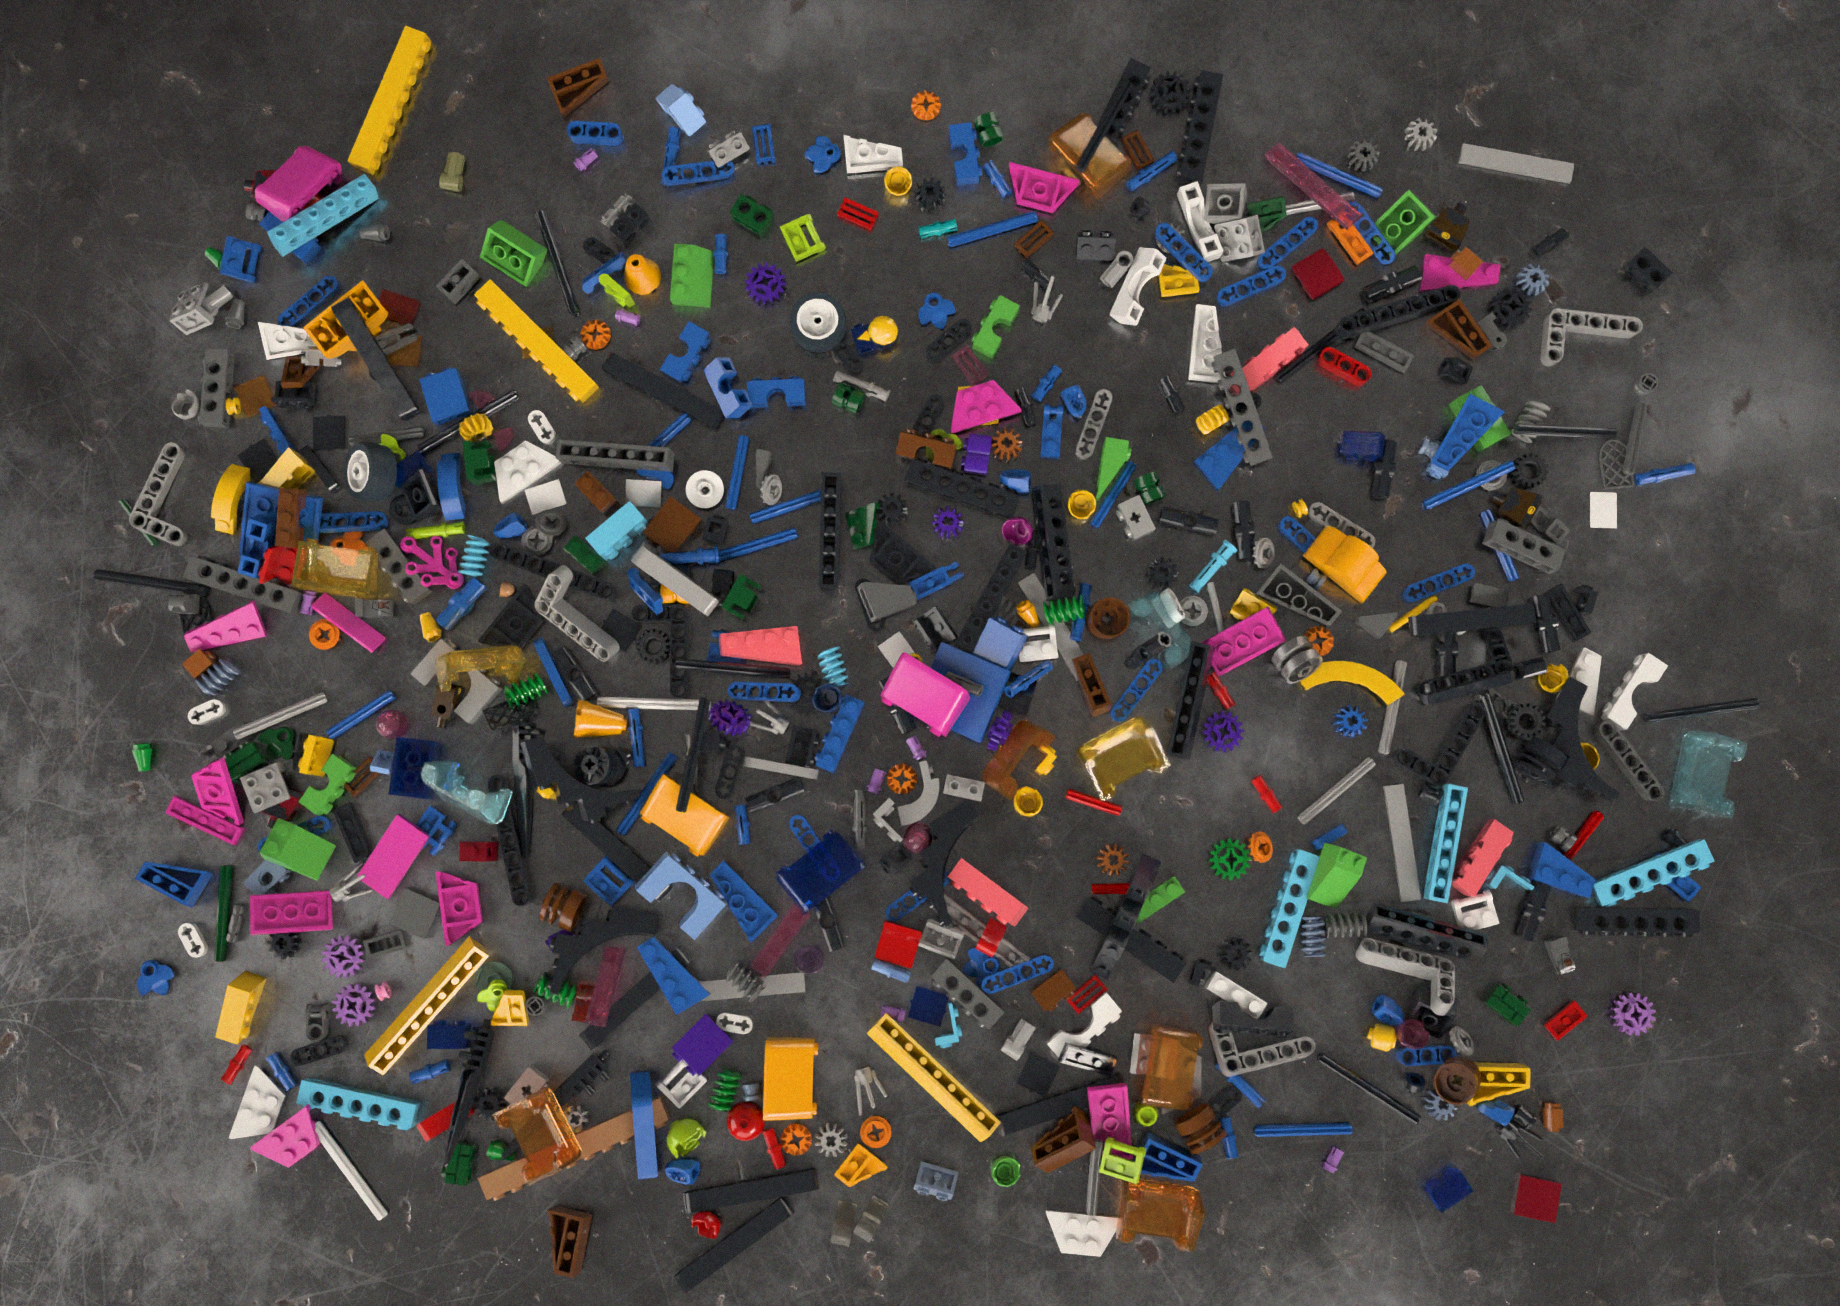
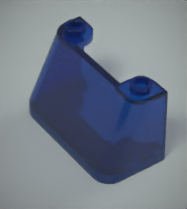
M832 830L828 831L822 836L824 839L822 842L788 868L783 866L776 872L778 876L775 877V880L802 915L810 911L867 866L837 830L835 832Z

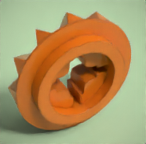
M924 90L923 92H918L911 103L913 114L921 120L935 118L941 109L939 96H936L933 91L928 92ZM925 99H927L928 104H931L928 106L927 112L924 106H921V104H924Z
M598 319L589 320L583 325L580 332L582 342L590 349L605 347L611 338V331L608 325ZM597 328L598 333L603 335H597L594 341L593 336L589 333H593Z
M327 619L318 620L309 630L310 642L318 649L328 650L334 647L340 640V630ZM321 630L329 631L328 637L330 640L326 638L321 639L323 635Z
M1323 626L1311 627L1304 634L1310 642H1313L1316 636L1326 639L1321 643V646L1317 643H1312L1313 649L1317 650L1321 656L1329 653L1334 645V637L1330 630Z
M897 764L889 770L887 784L893 792L907 794L915 788L917 774L911 766ZM903 770L904 776L911 780L904 781L901 788L900 782L893 778L899 777Z
M1264 832L1253 833L1252 837L1249 838L1250 845L1248 847L1251 849L1250 855H1253L1254 861H1259V863L1269 861L1273 853V846L1269 836Z
M871 1116L861 1126V1139L869 1147H883L891 1138V1126L886 1119L880 1116ZM873 1124L877 1129H883L879 1132V1140L875 1134H869L873 1131Z
M797 1123L787 1126L780 1138L783 1149L786 1153L793 1156L803 1155L809 1150L812 1143L809 1129ZM792 1132L797 1137H803L799 1141V1147L796 1143H789L793 1139Z

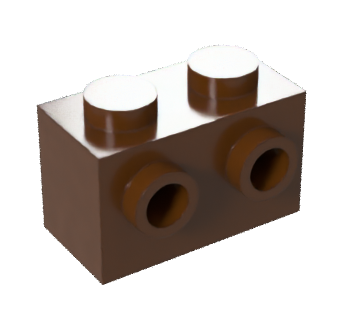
M1060 968L1030 992L1045 1012L1047 1010L1051 1012L1059 1006L1058 1002L1063 998L1067 1000L1075 994L1074 990L1076 987L1063 969Z

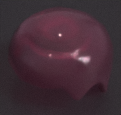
M385 710L379 715L376 721V728L379 734L387 739H400L406 734L408 721L398 711Z
M918 822L910 825L904 833L903 841L905 847L911 853L920 854V851L932 844L933 837L929 832L931 828L924 823Z
M1415 1019L1403 1020L1398 1026V1039L1403 1046L1409 1049H1420L1428 1044L1430 1033L1424 1029L1422 1022Z

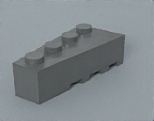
M1281 563L1278 564L1255 593L1262 598L1325 626H1331L1342 612V610Z

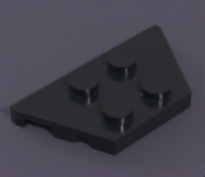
M881 520L879 521L869 562L895 584L902 585L936 569L931 562Z
M523 583L479 638V643L521 651L544 620L536 610L535 601L526 584Z

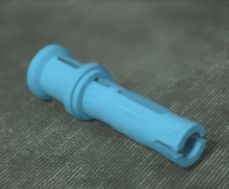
M1224 540L1220 549L1212 554L1211 561L1189 584L1190 587L1199 593L1221 566L1226 565V561L1238 550L1231 543Z

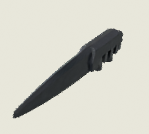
M527 719L513 725L515 802L521 847L525 858L528 856L531 832L532 782L520 742L530 740L532 736L542 735V729L532 728L534 723L527 722Z
M484 1018L482 1028L474 1026L473 1030L475 1033L470 1031L464 1033V1038L472 1040V1044H468L469 1052L461 1050L458 1055L459 1058L465 1059L467 1062L462 1065L466 1070L462 1072L460 1077L461 1082L448 1132L444 1167L449 1164L470 1114L480 1079L485 1072L495 1035L494 1031L489 1030L491 1025L490 1019Z
M605 1049L600 1055L593 1053L543 1102L507 1147L501 1157L502 1160L507 1158L541 1129L572 1099L573 1094L578 1097L584 1090L589 1096H592L596 1090L590 1083L597 1076L604 1082L610 1078L604 1071L608 1067L605 1060L611 1055L608 1050Z

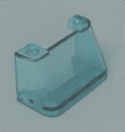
M1151 591L1127 605L1130 616H1139L1143 620L1151 615L1159 629L1164 633H1168L1172 638L1171 647L1164 651L1165 661L1162 666L1166 673L1188 659L1192 640L1180 622L1175 623L1170 618L1158 592Z
M1687 732L1681 744L1671 793L1672 804L1681 808L1732 819L1734 803L1724 798L1731 761L1737 762L1744 758L1748 743L1714 732Z
M453 760L424 763L421 779L441 799L487 824H499L503 820L513 793L507 788H501L499 792L485 793L481 790L470 791L461 786L464 776L458 773L459 763Z

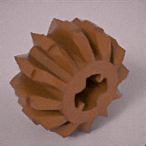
M1003 428V434L998 430L996 431L997 437L992 436V441L995 442L991 444V448L995 449L993 454L1001 453L999 456L1001 460L1006 455V459L1009 461L1010 454L1016 458V451H1022L1019 445H1022L1023 441L1017 440L1020 437L1019 433L1013 435L1014 429L1007 433V429ZM1004 441H1008V444H1010L1009 448H1006L1005 445H1002L1004 444Z
M1114 843L1111 850L1109 844H1106L1107 852L1099 849L1103 857L1096 856V859L1102 860V862L1097 864V867L1104 865L1102 873L1109 869V876L1113 875V870L1119 876V868L1126 871L1122 864H1129V861L1123 860V858L1129 856V854H1121L1124 850L1122 846L1117 850V844ZM1110 855H1111V856L1116 855V858H1115V860L1117 861L1116 864H1114V863H1112V865L1109 864L1110 859H1109L1108 857H1109Z

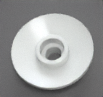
M707 470L694 473L687 481L686 495L689 501L699 508L713 507L723 497V482L714 472ZM705 487L709 488V492L707 494L702 493V490Z

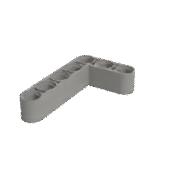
M1560 308L1554 309L1544 318L1541 362L1543 365L1550 367L1563 358L1566 332L1627 339L1638 334L1643 328V323L1639 318ZM1552 316L1558 318V323L1553 321ZM1571 318L1577 321V325L1572 323ZM1590 320L1596 323V327L1590 324ZM1609 322L1614 324L1615 329L1609 326ZM1628 324L1633 327L1634 331L1629 330ZM1550 335H1555L1557 341H1553ZM1549 352L1554 354L1555 360L1549 357Z
M170 442L162 448L132 510L129 523L139 531L175 546H183L188 540L187 533L174 525L156 518L185 457V451L177 444ZM173 449H177V454L171 457L170 452ZM169 466V471L162 474L163 467ZM161 483L160 489L154 491V485ZM152 500V506L146 508V502ZM144 517V523L138 526L137 520ZM162 525L161 532L155 533L156 526ZM176 532H179L180 538L177 541H174L173 535Z
M643 541L632 556L631 561L700 612L709 616L720 600L657 555L658 551Z
M562 565L548 575L535 601V608L542 616L600 661L606 662L619 651V644L614 638L563 599L573 574L567 566Z
M1364 938L1356 950V958L1362 963L1431 981L1430 1006L1435 1014L1443 1016L1455 1001V965L1450 959L1372 938Z
M1213 1021L1208 1027L1219 1068L1222 1074L1227 1077L1305 1058L1313 1053L1316 1047L1312 1038L1301 1037L1238 1053L1232 1032H1218L1216 1029H1213ZM1226 1043L1229 1047V1050H1222L1220 1044ZM1301 1043L1308 1046V1052L1302 1050ZM1282 1048H1287L1290 1056H1285ZM1264 1052L1271 1055V1061L1264 1058ZM1246 1057L1252 1059L1253 1066H1250L1245 1062ZM1227 1062L1234 1064V1071L1227 1068Z

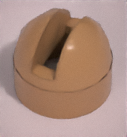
M503 581L500 588V596H512L515 592L513 584Z

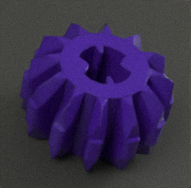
M946 506V512L939 508L940 515H933L937 519L932 521V525L937 526L934 528V532L941 530L939 534L941 538L944 533H947V539H950V533L957 537L955 530L960 532L963 530L959 525L964 524V520H958L962 517V513L955 515L956 508L949 512V506ZM945 519H947L948 521H953L951 522V526L943 525L945 523Z

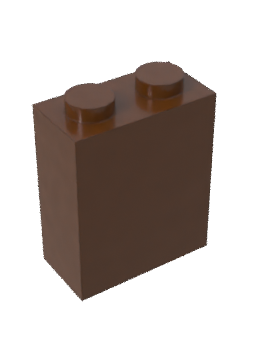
M589 471L574 483L607 518L622 506Z
M670 496L643 533L646 535L645 540L653 546L658 544L662 547L660 549L662 553L680 552L703 521Z

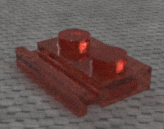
M382 289L379 301L388 312L386 320L402 325L412 323L420 304L418 300Z

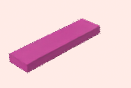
M327 593L321 595L312 604V609L371 653L385 641L383 635L359 617H356L355 614Z
M177 795L173 796L165 812L232 845L237 844L244 830V827L236 825L225 818L223 819L212 812H208Z

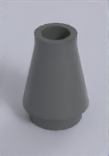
M383 223L360 228V237L362 239L384 242L390 238V229L388 225Z
M234 299L225 317V324L227 326L240 329L244 325V301Z

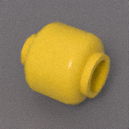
M1377 1023L1374 1028L1369 1029L1367 1039L1371 1040V1047L1388 1052L1391 1048H1395L1398 1033H1395V1029L1392 1026Z

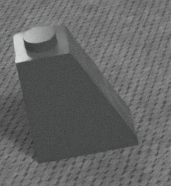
M863 582L857 587L871 623L909 609L917 604L916 593L908 585Z

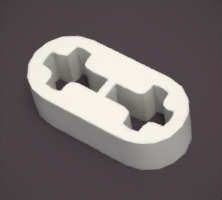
M532 411L528 416L529 424L542 443L552 444L556 440L555 430L541 411ZM536 415L538 417L542 416V418H540V421L542 423L541 426H539L537 422H533L535 421L534 417ZM543 429L551 433L550 439L543 438L545 436L542 431Z
M1169 588L1161 592L1160 598L1170 618L1175 623L1180 622L1185 618V613L1176 595Z
M210 700L192 708L188 713V720L192 724H205L224 715L226 705L221 700ZM214 704L220 706V708L217 709L218 712H209V710L214 708ZM196 712L205 713L204 715L200 716V720L194 718L195 716H197Z
M194 923L182 924L178 929V935L188 954L195 958L204 956L208 951V945L198 926ZM187 928L192 929L190 935L185 934ZM196 945L201 946L199 952L194 951Z
M723 1012L717 1017L716 1025L723 1031L747 1034L753 1028V1020L745 1015ZM725 1016H727V1019L729 1021H734V1023L727 1024L726 1027H724L723 1023L720 1022V1019H723ZM743 1020H747V1024H750V1027L742 1030V1026L736 1025V1022L742 1023Z

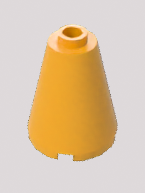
M638 254L631 255L626 262L623 275L624 282L633 293L639 295L649 294L660 284V268L649 258Z
M578 700L573 738L621 734L622 730H626L627 719H623V714L584 700Z

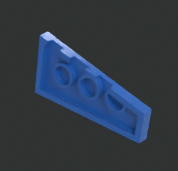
M1470 394L1431 463L1449 471L1505 411Z
M1251 421L1244 422L1242 425L1243 430L1246 432L1251 431L1253 423ZM1238 427L1194 461L1195 465L1217 491L1244 457V445H1239L1236 434H1239ZM1257 439L1250 440L1249 448H1251V446Z
M722 861L710 876L720 893L724 896L750 943H752L778 914L725 861Z
M655 937L637 947L676 1015L711 994Z

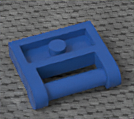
M227 236L219 273L245 282L255 283L256 277L254 272L258 252H261L262 246ZM246 249H248L251 251L246 274H244L241 272L245 257V251Z
M607 856L583 880L611 907L635 883L631 877L629 878ZM605 866L624 883L621 888L602 871Z

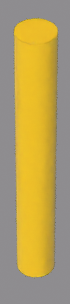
M1432 595L1393 622L1388 628L1389 632H1394L1408 622V617L1417 616L1430 607L1431 604L1437 602L1438 598L1436 595Z

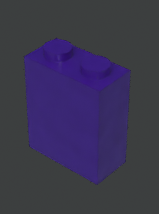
M705 1014L671 1048L673 1051L671 1055L678 1062L682 1060L685 1063V1069L691 1076L696 1075L699 1077L733 1041Z

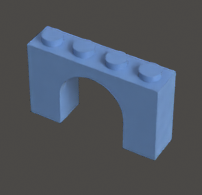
M666 851L635 885V889L652 903L667 885L673 882H686L696 890V900L692 908L678 924L682 930L695 940L726 905L723 900L724 896L717 889L715 891L709 888L710 884L704 878L698 879L694 875L696 872L690 866L684 867L680 863L681 859L676 854L672 853L670 855Z

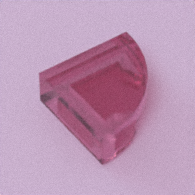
M473 391L468 394L479 409L496 399L487 391Z
M512 427L493 432L499 451L505 450L512 442Z

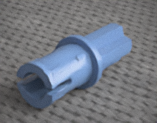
M875 958L871 970L885 974L887 978L890 976L905 983L908 982L910 977L909 971L894 966V963L891 965Z

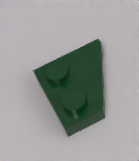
M1284 196L1246 203L1247 217L1258 215L1261 233L1270 229L1274 223L1287 216Z
M874 502L845 513L854 550L873 545L874 530L877 520L874 519L876 509H879V503Z

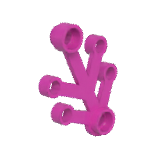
M407 536L401 540L400 549L404 553L413 552L427 563L423 565H417L414 562L407 563L405 567L407 574L438 572L442 575L441 577H432L430 574H424L420 581L424 587L446 584L451 589H458L463 585L464 577L457 571L456 557L458 552L455 548H448L445 553L449 563V570L442 564L441 537L433 536L431 538L430 545L433 548L434 558L418 547L414 538ZM437 540L439 544H434L433 541ZM410 541L412 545H406L405 542ZM453 552L455 555L449 556L448 553ZM413 566L415 570L411 571L408 567ZM451 577H456L458 580L452 581ZM428 578L430 582L426 583L423 579Z

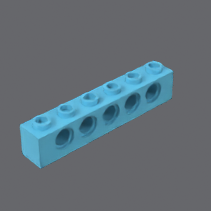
M365 174L361 175L268 231L271 243L282 257L379 199L376 187Z
M1452 784L1442 785L1443 795L1439 802L1423 899L1448 903L1468 791L1467 787Z
M1697 839L1595 880L1592 892L1598 905H1605L1606 908L1616 905V901L1619 899H1631L1639 891L1645 893L1653 890V886L1659 883L1661 885L1671 883L1674 877H1686L1694 869H1706L1710 867L1709 863L1714 862V859L1705 839ZM1688 854L1693 856L1691 864L1685 862V857ZM1670 861H1672L1675 866L1674 870L1671 872H1669L1666 868L1667 864ZM1651 869L1656 871L1654 879H1649L1648 872ZM1635 876L1638 880L1637 885L1631 887L1629 880ZM1613 884L1619 886V891L1616 894L1611 892Z
M1295 849V852H1291L1288 861L1291 864L1289 870L1285 871L1282 880L1285 883L1283 889L1280 888L1276 899L1279 901L1277 907H1274L1271 912L1273 920L1271 926L1266 928L1264 936L1267 938L1265 944H1262L1259 949L1258 955L1261 956L1260 960L1286 968L1320 856L1300 849ZM1300 865L1305 869V873L1302 876H1298L1296 873V869ZM1293 884H1297L1299 887V891L1295 895L1290 891V887ZM1288 902L1293 905V910L1290 913H1286L1284 910V906ZM1281 921H1285L1287 924V928L1283 932L1278 929V924ZM1278 939L1281 942V947L1278 950H1274L1272 943Z
M313 1078L301 1080L296 1104H301L302 1108L309 1104L311 1109H314V1107L319 1108L323 1113L332 1114L333 1112H338L342 1117L351 1118L356 1116L359 1117L360 1121L364 1122L375 1120L378 1121L379 1125L390 1126V1124L397 1125V1128L401 1130H409V1128L416 1126L421 1106L419 1101ZM318 1092L323 1093V1095H324V1100H323V1101H320V1100L318 1099V1097H317ZM337 1096L343 1099L342 1105L336 1102ZM356 1100L362 1103L361 1109L356 1108ZM375 1104H378L381 1107L380 1114L375 1112ZM394 1108L400 1111L399 1118L393 1115Z

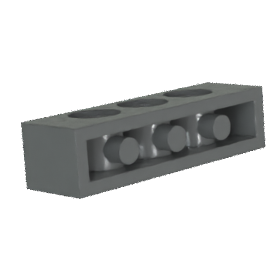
M205 348V354L202 357L204 371L201 374L202 391L199 393L201 406L197 416L199 423L205 427L229 428L230 415L227 413L225 402L226 398H231L235 354L228 349ZM219 366V371L214 373V369ZM215 385H218V389L215 392H213V387ZM216 403V408L211 411V406Z
M1497 519L1489 523L1482 543L1548 574L1560 569L1566 550L1559 547V544L1548 542L1542 539L1540 535L1528 533L1524 528L1515 527L1504 519Z
M383 529L366 541L369 546L367 548L368 552L372 557L378 558L380 561L378 563L379 567L384 573L388 572L391 576L390 582L395 588L399 587L402 591L400 595L406 603L410 602L416 605L434 592L430 586L424 587L421 584L422 575L420 573H415L414 575L406 573V564L412 561L400 549L399 543L390 531ZM390 548V555L384 557V551ZM401 563L402 568L396 573L395 566ZM413 566L408 567L411 571L415 570ZM412 578L413 584L407 588L405 585L406 581Z
M947 957L931 974L933 978L931 982L939 989L943 987L947 991L945 995L953 1002L957 1000L962 1005L960 1009L968 1016L972 1014L976 1018L974 1022L982 1029L986 1027L989 1030L1004 1014V1010ZM950 976L957 979V984L954 987L946 984V980ZM963 990H969L972 993L969 1000L961 998L960 995ZM983 1003L986 1006V1010L983 1013H977L975 1006Z

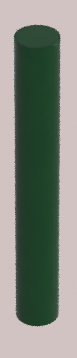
M122 498L119 503L130 516L133 507L126 498ZM141 518L137 520L138 526L144 523ZM142 532L153 547L159 543L156 537Z

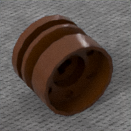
M1106 597L1089 607L1085 623L1093 636L1099 639H1111L1127 630L1130 624V612L1123 601L1114 597ZM1105 614L1106 617H1110V621H1108L1107 623L1106 621L1102 620V618L1105 617Z
M555 882L542 902L539 920L545 922L549 918L548 924L552 925L559 918L558 928L572 932L583 912L587 894L573 890L567 896L568 887L563 886L561 889V884Z
M1455 1056L1449 1058L1437 1070L1434 1077V1087L1437 1094L1442 1100L1454 1105H1461L1470 1101L1481 1085V1073L1478 1066L1466 1057ZM1456 1076H1462L1463 1080H1456L1455 1078Z
M1209 1103L1192 1108L1174 1122L1181 1136L1189 1135L1185 1140V1144L1190 1146L1189 1151L1191 1154H1197L1212 1148L1227 1134L1224 1128H1220V1121L1211 1122L1216 1114Z

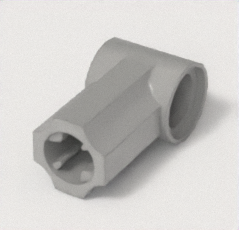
M1128 251L1119 252L1115 260L1102 274L1100 280L1106 286L1113 288L1125 272L1130 269L1133 262L1132 254ZM1123 257L1127 258L1129 260V263L1127 265H1122L1119 262V259Z
M221 283L208 294H205L201 307L211 316H215L219 311L218 308L231 300L234 295L224 283Z
M1021 1018L1011 1036L1009 1035L1003 1043L1000 1051L1017 1061L1036 1027Z

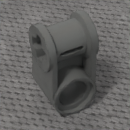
M329 1003L314 1006L307 1004L305 1012L307 1038L314 1042L326 1039L330 1032ZM316 1027H319L321 1030L319 1037L315 1035Z

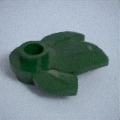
M282 726L277 730L267 729L258 737L259 742L267 744V760L276 759L280 756L285 760H289L294 753L292 752L294 750L292 743L294 732L291 728ZM286 732L288 737L284 740L282 735Z

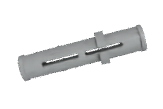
M839 370L835 373L833 382L846 383L852 389L857 388L866 392L865 394L868 397L873 396L885 402L888 400L890 390L876 386L874 382H866Z

